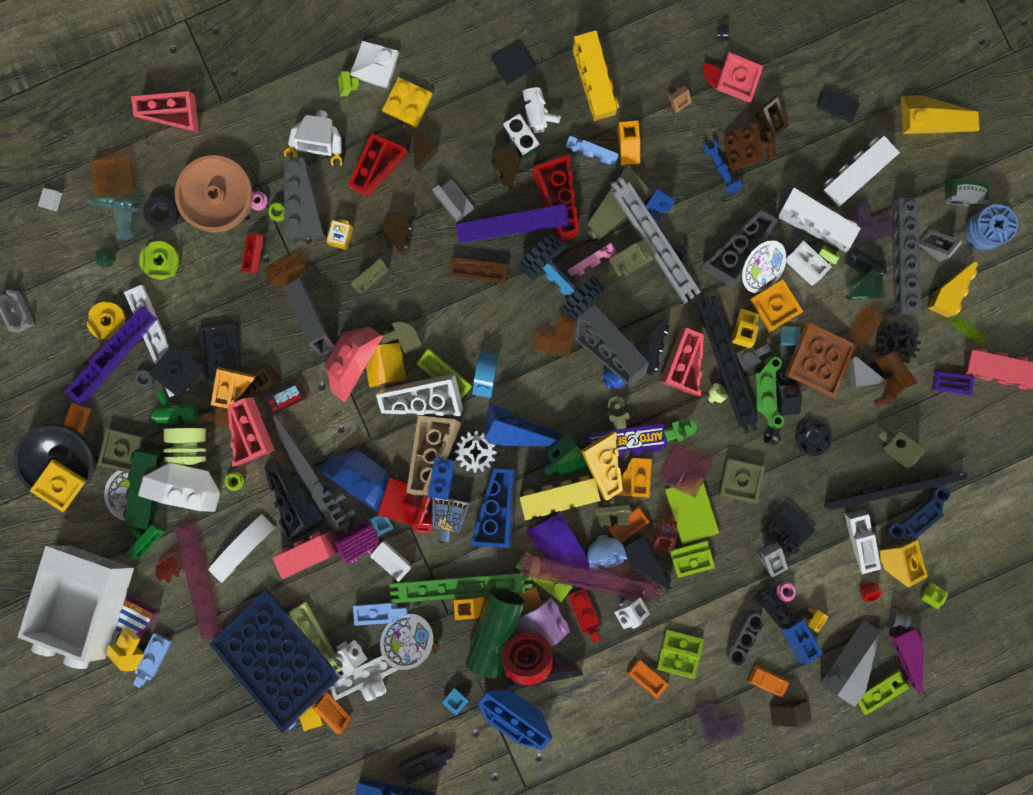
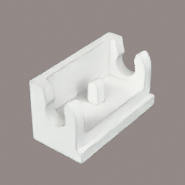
M804 241L786 257V263L811 286L817 283L832 267Z
M383 541L370 555L397 582L413 567L386 541Z

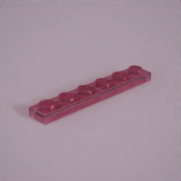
M190 523L175 527L201 640L216 637L222 631L196 524Z

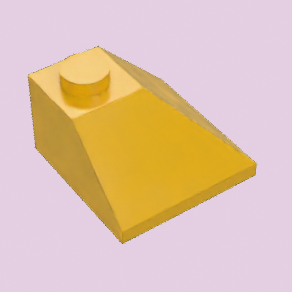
M918 540L891 545L880 550V561L884 566V570L906 587H911L928 577Z

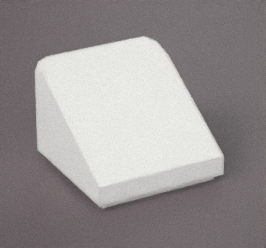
M43 188L38 206L57 212L62 193Z

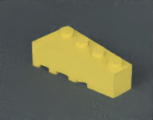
M590 475L579 477V481L574 483L571 480L560 482L561 486L553 487L550 484L542 486L541 491L534 492V489L522 491L523 495L520 496L525 520L532 519L533 516H544L553 511H563L573 506L578 507L600 501L594 478H590Z

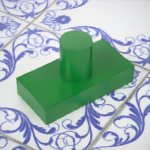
M151 525L146 532L141 528L133 527L129 534L136 540V543L127 551L126 555L130 559L140 560L163 535L165 530L158 525Z

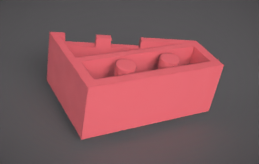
M187 91L131 96L133 115L135 117L199 133L195 94Z
M243 398L228 405L229 430H231L232 435L231 448H233L232 467L243 465L275 451L254 398Z
M331 530L322 535L320 532L309 536L310 541L305 542L303 539L294 543L295 548L291 550L288 546L278 551L279 555L274 557L273 560L281 578L289 577L337 554L338 551L333 539L340 536L339 532L335 533L334 530Z

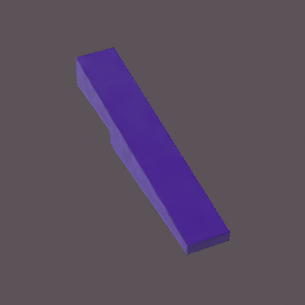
M565 204L456 224L458 243L570 226L568 209Z
M141 306L88 361L90 365L64 391L77 404L84 405L156 322L157 318L144 306Z

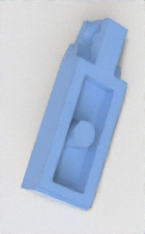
M572 136L569 137L566 144L567 149L573 152L581 150L583 155L590 158L594 156L599 157L601 162L611 165V163L616 164L618 159V153Z
M391 602L353 605L355 626L393 623L398 621L399 616H407L408 614L407 606L397 607V603Z
M156 632L153 633L144 651V656L134 672L138 675L133 685L140 688L144 686L147 679L151 680L156 675L172 640Z

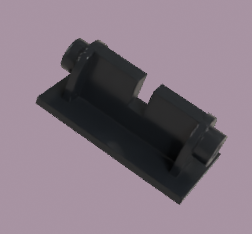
M856 247L853 248L845 261V264L876 283L887 272V266Z
M770 584L754 596L778 626L791 621L790 617L794 614L778 598Z

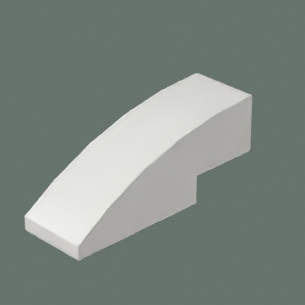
M864 509L845 513L851 543L861 573L865 574L880 570L876 537L871 529L869 514Z

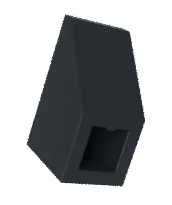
M785 372L776 373L777 406L781 416L800 414L802 394L797 381L784 376Z

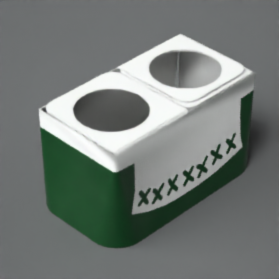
M520 113L503 124L502 131L509 142L513 143L521 159H527L539 150V142ZM516 120H520L523 124V128L519 132H513L509 127ZM529 135L533 138V145L530 148H523L520 145V138L522 136Z

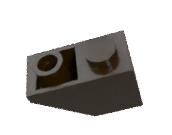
M511 142L491 152L492 159L490 160L495 170L498 169L501 174L499 179L504 187L507 186L509 190L513 189L521 164V158Z
M386 211L383 231L398 252L405 256V252L409 251L410 248L408 233L412 232L413 221H411L409 215Z

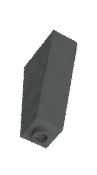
M300 278L289 281L282 288L307 343L319 357L332 351L335 344L306 286Z

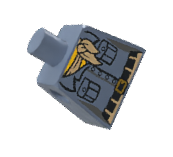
M433 498L432 527L441 529L440 541L450 542L452 532H460L470 502L451 498L448 500Z

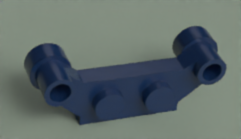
M942 486L933 488L930 491V500L901 524L892 523L887 525L886 533L896 539H900L903 536H910L912 539L919 537L944 516L942 511L944 502L950 498L949 489Z

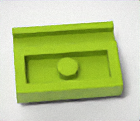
M707 540L669 550L677 578L715 568Z

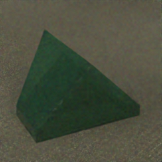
M878 268L871 269L845 298L847 300L886 298L880 270Z

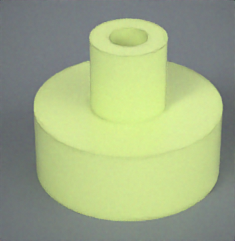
M714 383L708 389L710 394L708 400L711 403L714 401L722 403L728 397L726 389L719 383Z

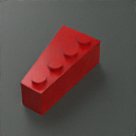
M569 154L536 165L531 172L544 208L562 204L567 206L570 226L552 228L554 234L562 242L576 237L579 232Z

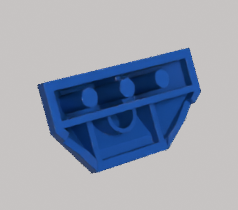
M359 450L330 455L319 472L372 510L378 512L389 479V472Z
M488 691L478 703L487 722L519 745L543 750L552 740V734L543 713L513 691Z

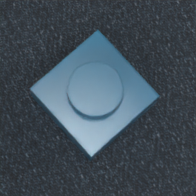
M454 687L444 698L442 704L457 715L469 702V699Z

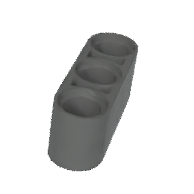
M749 611L745 614L726 650L727 659L735 666H741L746 662L765 625L764 618L757 612ZM755 616L758 617V623L751 626L750 619ZM744 634H749V640L746 643H742L741 637ZM739 651V659L733 660L732 654Z

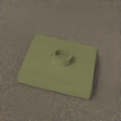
M379 259L371 267L365 269L350 284L362 294L385 275L389 269Z
M106 428L97 466L129 473L132 468V463H130L131 454L134 450L144 445L146 437Z
M727 458L719 496L758 504L765 466Z

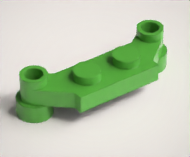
M771 356L765 360V366L760 373L755 374L756 412L762 413L767 419V424L770 428L777 429L784 423V418L777 412L776 371L780 369L782 361L776 356ZM773 360L777 363L776 367L772 365ZM775 418L779 419L778 424L774 422Z

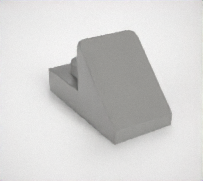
M778 542L775 544L771 543L757 551L771 578L788 569L782 548Z

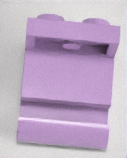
M550 598L537 608L521 614L514 635L521 632H535L545 637L552 647L561 641L570 630L567 622L559 612L558 605Z

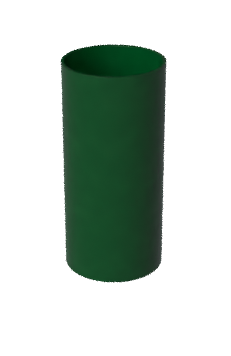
M491 588L489 590L465 662L466 667L473 673L487 678H497L500 676L504 666L502 661L503 648L506 642L514 636L525 604L524 598L519 594L503 588Z

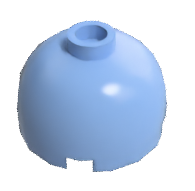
M607 535L597 537V541L591 544L587 553L591 569H599L598 565H604V568H609L623 563L624 559L627 560L624 546L619 540L608 538Z

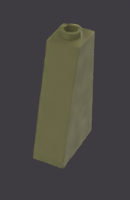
M628 165L619 177H622L625 183L627 181L630 182L643 204L651 199L653 193ZM613 187L587 225L588 234L591 238H596L598 241L628 218L612 194L614 191Z

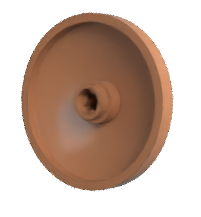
M218 155L198 158L188 164L178 177L175 187L177 208L188 223L202 231L216 233L232 229L246 217L252 205L253 188L251 181L242 167L229 158Z

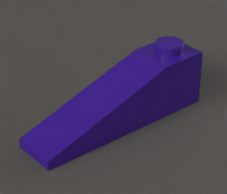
M560 511L527 530L536 548L582 588L599 578L595 570L589 567L588 558Z

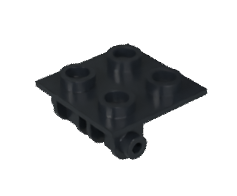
M789 503L761 530L774 544L778 542L783 553L788 558L792 554H797L800 551L799 547L815 532Z

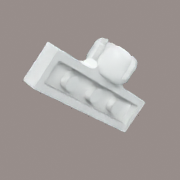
M380 656L347 674L341 675L342 678L330 690L334 700L360 690L364 699L371 701L386 693L383 678L400 669L390 666L383 656Z

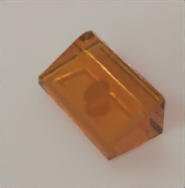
M295 252L264 272L270 284L278 291L287 285L289 281L296 280L308 273V269L299 254Z
M864 307L845 340L855 344L856 348L860 350L864 349L884 316Z

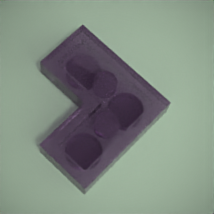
M868 202L847 207L849 219L857 223V226L861 228L855 238V244L895 235L890 216L875 220L871 219Z
M713 701L694 707L708 746L744 734L737 713L719 719Z

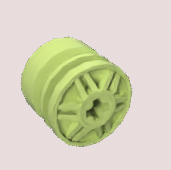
M206 428L164 429V442L173 444L172 448L164 449V452H173V457H164V462L178 465H193L206 461V456L197 457V452H206L205 448L197 447V443L206 441Z

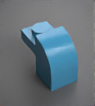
M480 351L472 395L491 398L499 354Z

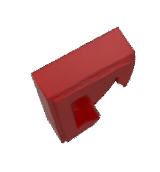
M704 62L702 68L703 75L707 83L715 88L722 68Z

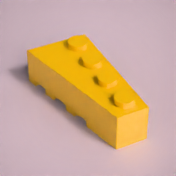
M597 31L575 36L572 51L593 120L596 121L614 116L617 108H619L617 98L613 96V84L608 77V68L603 58Z

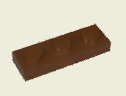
M451 257L449 277L506 284L508 264Z

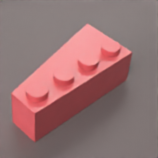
M976 348V350L970 352L965 375H971L988 381H992L994 378L997 379L996 382L1004 385H1013L1015 383L1019 389L1023 390L1033 389V362H1029L1028 358L1019 356L1016 359L1010 358L1008 354L1001 352L991 354L988 353V350Z

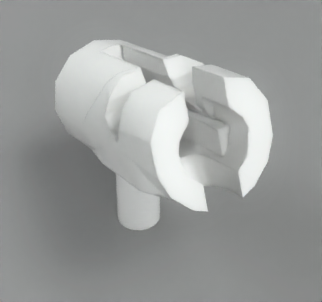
M539 87L523 90L524 101L528 103L525 105L528 126L533 133L544 132V129L547 127V121L560 122V115L549 114L548 110L545 109L544 104L546 103L542 89L540 90Z

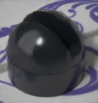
M677 246L673 249L681 262L686 259L688 252L684 246Z
M769 429L765 432L763 440L765 443L774 446L778 444L781 437L777 431Z

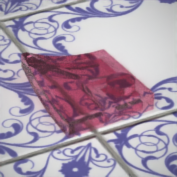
M676 444L660 478V482L696 497L712 466V462Z

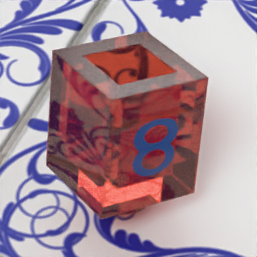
M658 518L654 530L653 548L673 552L677 540V521Z

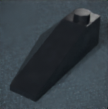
M271 458L264 469L270 490L274 491L276 496L274 505L275 508L279 507L281 519L278 520L287 541L291 542L315 529L323 521V518L315 502L278 460Z

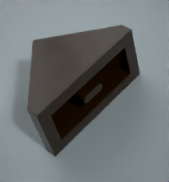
M774 96L763 105L755 115L768 132H772L773 137L789 126L777 96Z
M412 129L416 171H421L438 150L436 145L417 129Z
M808 700L769 705L772 725L798 727L811 720Z

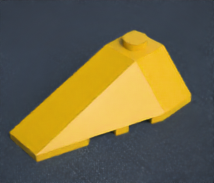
M922 95L901 96L903 134L979 131L978 111Z

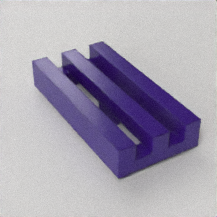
M934 371L935 378L933 379L934 386H932V390L972 395L974 376ZM940 376L969 380V383L942 380ZM939 383L968 387V390L940 387Z

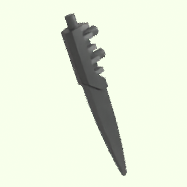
M274 414L273 420L281 440L310 495L334 532L341 531L342 534L349 531L347 527L353 524L349 518L357 514L356 510L352 507L344 512V507L339 502L346 498L345 493L342 491L334 496L332 489L327 490V484L321 478L303 449L281 420Z

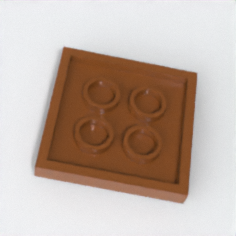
M806 322L784 376L830 398H835L856 345L821 327Z

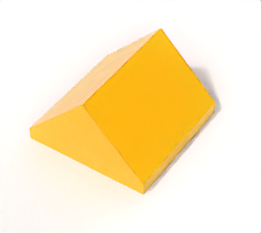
M400 343L377 345L366 365L370 388L407 381Z

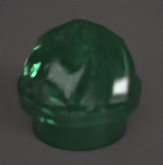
M107 248L100 249L95 258L96 264L101 268L111 267L116 260L115 254Z

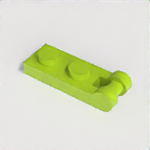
M900 669L893 670L889 675L866 689V692L858 702L860 709L865 715L873 712L910 687L908 681L903 679ZM896 681L897 686L894 687L892 685V682Z

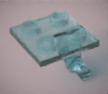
M95 197V200H87L89 205L113 209L118 228L116 232L119 234L116 235L118 239L129 240L134 237L132 236L134 235L133 231L130 230L132 212H139L140 208L133 207V203L119 202L109 198Z

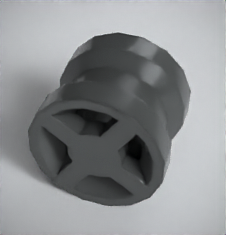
M891 608L889 614L890 626H901L904 629H908L911 623L910 610Z

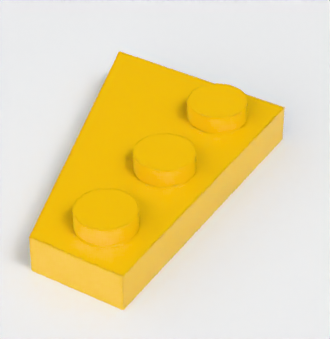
M611 431L581 450L605 500H609L623 491L621 471L618 467L617 457L619 453L616 448L615 439H617L615 431Z

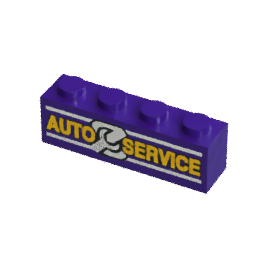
M664 424L611 430L615 431L617 435L615 441L619 453L618 457L624 456V452L632 451V455L644 454L643 450L651 449V452L663 451L662 447H667ZM611 431L586 434L587 445L589 446Z

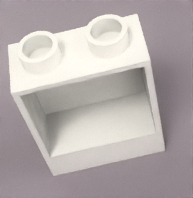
M71 545L45 546L18 638L33 643L31 648L33 653L43 656H55L56 653L64 655L63 663L72 668L86 669L90 661L106 659L107 648L112 643L113 633L116 630L120 610H122L134 568Z

